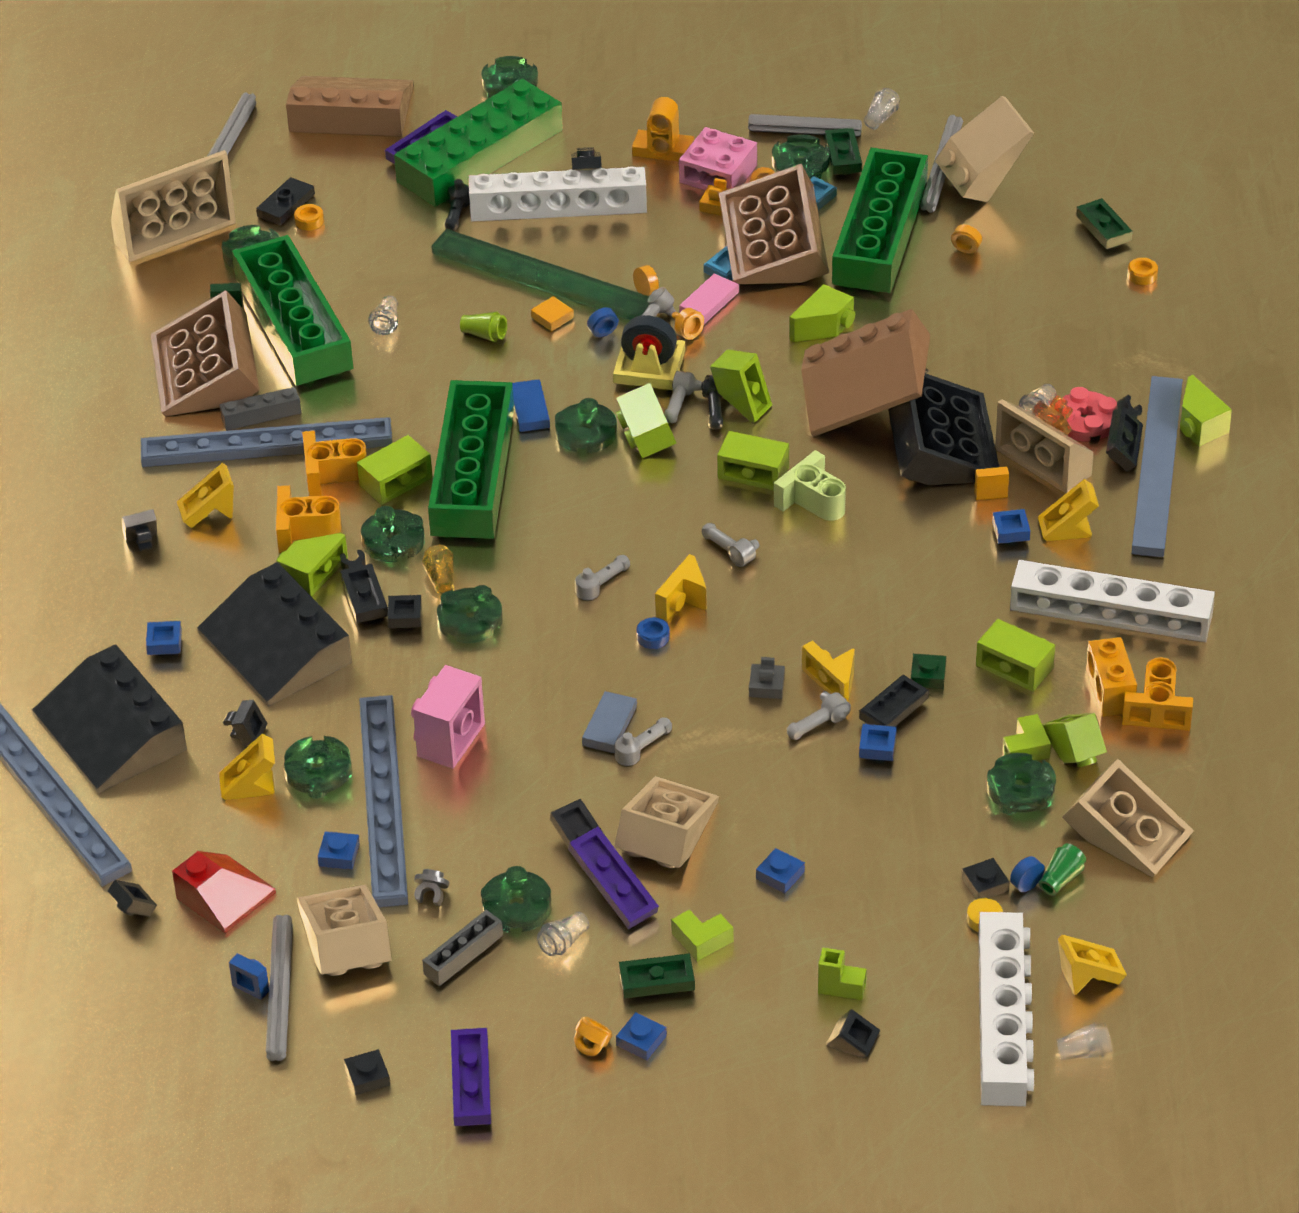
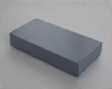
M605 691L584 732L582 746L615 753V742L618 738L623 737L637 708V698Z

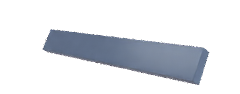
M1151 377L1131 554L1164 557L1183 379Z
M391 418L141 438L142 467L304 454L302 432L314 430L316 442L357 438L365 443L366 448L386 447L393 443Z
M393 695L359 698L372 896L378 907L408 905Z
M0 703V761L101 887L132 872L129 860Z

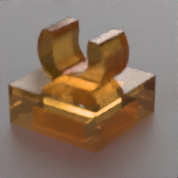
M1057 395L1052 400L1050 406L1039 401L1032 409L1035 416L1057 430L1062 431L1065 435H1068L1072 430L1066 419L1070 417L1073 409L1067 406L1068 402Z

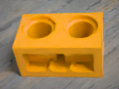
M1122 638L1088 641L1086 671L1101 717L1121 715L1124 709L1125 692H1137V682Z

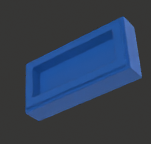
M540 379L513 383L514 411L519 432L550 428V419Z

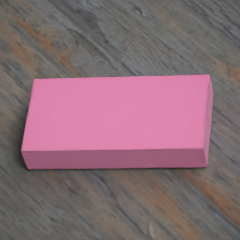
M714 273L679 305V313L685 308L695 309L702 313L705 324L739 293V284Z

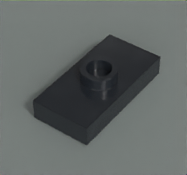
M290 177L256 208L257 217L281 226L294 214L298 207L304 205L315 194L314 186Z
M902 675L859 710V719L869 725L895 727L929 699V690L907 676Z

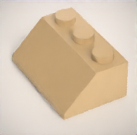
M1003 399L998 401L995 442L997 451L1064 493L1070 491L1083 479L1092 476L1093 451L1025 409Z

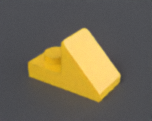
M221 463L177 501L183 523L193 528L214 509L232 519L234 485L227 465Z
M1083 479L1038 516L1043 539L1046 541H1057L1092 536L1087 516L1099 507L1093 484Z
M689 554L655 593V612L657 618L668 621L675 611L681 610L685 602L703 610L707 609L706 585L695 556Z
M813 640L803 645L802 670L822 689L830 694L838 692L849 702L854 676L855 649H850L833 659L827 650L821 649Z
M261 734L219 772L221 798L231 800L266 796L275 792L272 767L275 764L272 738Z
M1063 934L1058 938L1061 970L1074 995H1077L1092 978L1119 985L1127 976L1113 948Z

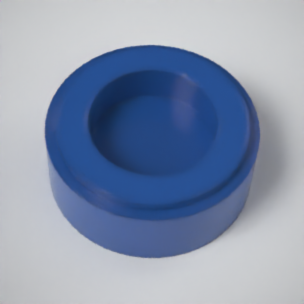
M604 307L598 309L589 317L587 327L595 337H605L616 329L619 319L611 308Z
M647 618L637 625V641L641 646L648 649H658L668 643L670 629L668 623L663 619Z
M1033 856L1026 857L1012 870L1010 882L1020 892H1027L1033 889L1042 879L1045 866Z

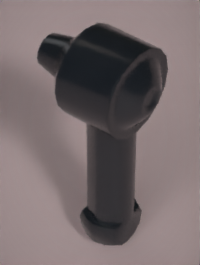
M456 179L454 184L448 189L451 207L448 217L444 221V227L449 232L457 230L461 210L470 204L469 186L464 184L461 179Z
M707 375L702 382L701 388L703 397L708 398V425L713 430H719L723 426L720 401L723 396L717 391L713 375Z

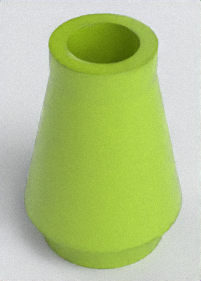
M497 311L463 315L460 320V330L462 333H469L496 342L498 339H503L506 335L507 319Z

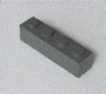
M291 387L220 404V411L227 431L301 414V405L296 388Z
M485 910L422 960L424 975L438 986H441L503 936L502 921Z

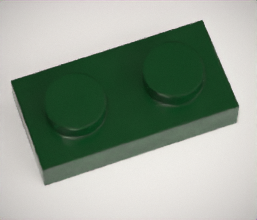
M854 129L825 130L824 140L833 175H848L862 172V160Z
M1103 198L1077 206V218L1106 249L1132 241L1133 231Z
M690 953L619 962V974L624 999L695 990V977Z

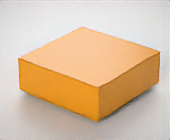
M552 296L531 309V318L552 332L573 319L574 310Z
M1007 467L975 470L974 494L976 501L1008 497L1009 471Z

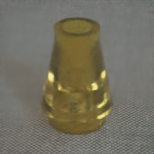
M444 545L429 547L424 552L422 564L434 585L435 592L440 595L449 594L454 590V555Z

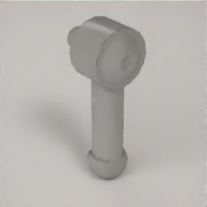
M665 287L654 290L647 300L650 305L641 316L651 315L656 317L658 313H665L669 317L672 316V313L676 312L673 307V296Z
M676 371L672 384L673 394L664 413L668 423L677 422V416L685 395L689 396L694 391L702 390V381L697 380L693 373Z
M707 523L702 527L703 537L711 539L726 549L730 559L736 566L743 567L756 558V550L760 546L756 539L749 541L741 538L735 541L717 529L713 523Z
M619 555L613 562L596 573H593L590 568L583 569V572L575 579V593L577 597L582 600L597 598L600 593V585L630 567L628 557Z
M824 691L820 695L822 701L821 709L797 723H791L787 727L789 738L798 740L803 734L829 719L834 723L842 721L850 713L851 704L838 692L830 694Z
M662 717L657 720L656 724L637 737H633L629 732L624 733L623 737L618 738L615 742V760L625 766L636 764L640 760V750L662 735H667L672 730V722L668 718Z

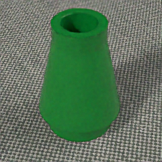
M1068 843L1056 848L1042 879L1039 881L1040 888L1045 893L1055 896L1060 889L1084 871V864L1086 863L1084 853L1076 846Z

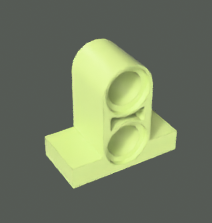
M816 450L774 482V507L783 512L796 503L824 520H838L845 514L846 486L840 479L825 471V455Z

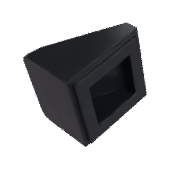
M850 1009L837 1021L826 1045L845 1053L866 1058L880 1029Z

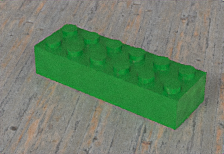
M522 78L395 153L396 182L436 207L449 199L448 189L454 184L456 179H461L464 184L469 186V175H489L563 130L562 102Z
M870 147L832 256V285L891 293L927 185L928 155Z
M289 235L232 251L235 279L237 283H241V289L296 386L354 369L351 340Z
M450 380L428 505L430 536L494 539L514 416L513 382Z

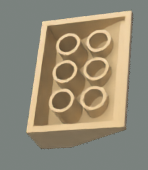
M223 150L116 189L111 216L115 245L128 262L236 223L227 152Z

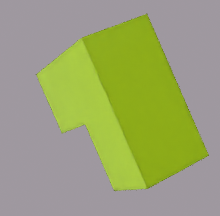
M1038 714L1017 718V734L1003 737V754L1009 767L1049 759L1051 742Z
M690 909L671 919L672 935L696 961L734 942L733 926L721 913L703 923Z
M822 947L818 964V994L863 1000L867 982V969L846 966L844 950Z

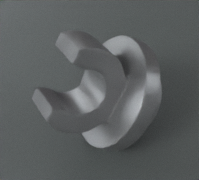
M424 869L423 874L415 875L414 881L420 884L414 893L418 903H422L425 892L431 890L435 893L433 903L437 906L441 905L443 901L441 889L448 888L450 883L447 879L443 878L444 873L437 870Z

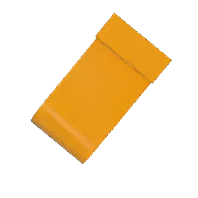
M660 97L654 101L647 119V130L638 129L632 145V156L679 162V159L693 143L695 137L679 134L678 105L674 100L668 97Z
M315 430L302 432L309 496H322L321 484L359 480L357 462L367 457L366 445L362 440L348 438L316 442Z
M290 485L277 486L276 535L279 553L286 551L292 545V540H303L341 532L340 506L336 498L332 496L292 497Z
M1158 657L1151 659L1147 663L1144 693L1125 692L1122 725L1190 731L1193 698L1175 696L1177 669L1173 661Z

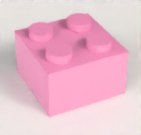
M445 665L437 676L432 677L428 689L421 699H416L411 710L415 727L413 738L416 741L418 757L454 769L485 725L482 679L480 676Z

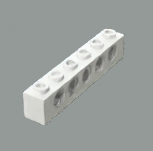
M645 167L469 175L471 222L647 213Z
M1019 560L1011 586L1010 610L1206 642L1213 614L1215 592Z
M980 912L978 941L981 1105L1026 1106L1027 1091H1034V1069H1027V1062H1033V1040H1026V1033H1032L1033 1014L1032 1011L1025 1010V1005H1031L1032 983H1025V977L1031 976V955H1024V949H1030V928L1023 927V913Z

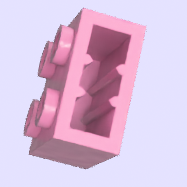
M705 127L679 159L680 183L706 190L708 185L714 186L715 178L726 180L728 189L742 185L757 166V142Z

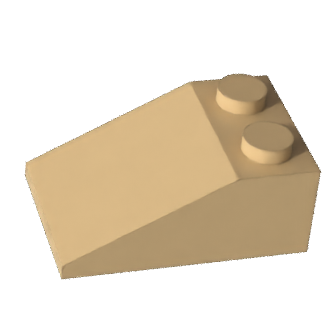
M1001 96L950 137L935 162L963 198L988 202L1034 132L1008 99Z
M1119 759L1115 760L1062 816L1087 842L1151 877L1158 873L1194 832L1185 821Z
M655 776L622 809L614 847L624 850L627 855L632 857H647L656 860L663 867L680 868L692 854L718 803L719 796Z
M366 884L297 898L312 954L321 975H342L348 969L358 967L373 969L381 966L384 962L392 961L387 921Z

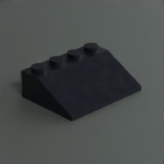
M925 373L921 397L888 409L900 476L926 485L975 483L976 469L999 467L984 393Z
M278 562L250 575L197 627L198 633L268 707L352 664L349 635Z
M116 644L87 657L32 709L35 718L98 794L187 750L182 720Z

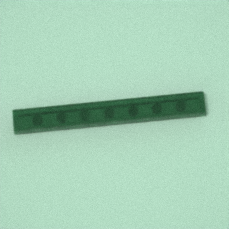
M446 229L431 245L432 254L595 309L611 308L617 316L628 320L641 316L650 305L647 302L649 298L647 295Z

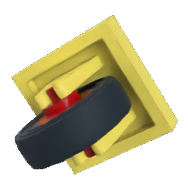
M643 315L631 319L625 325L622 332L621 349L613 372V383L630 386H644L651 383L652 388L673 390L674 376L677 370L680 371L685 353V341L677 340L674 329L661 318Z

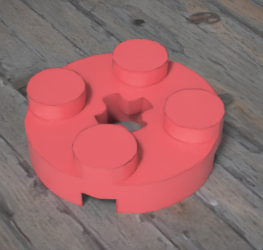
M1075 387L1070 391V394L1062 397L1056 404L1055 423L1057 422L1059 425L1058 430L1076 441L1090 442L1091 437L1101 435L1100 440L1109 436L1112 413L1117 409V401L1112 397L1088 391L1084 387Z

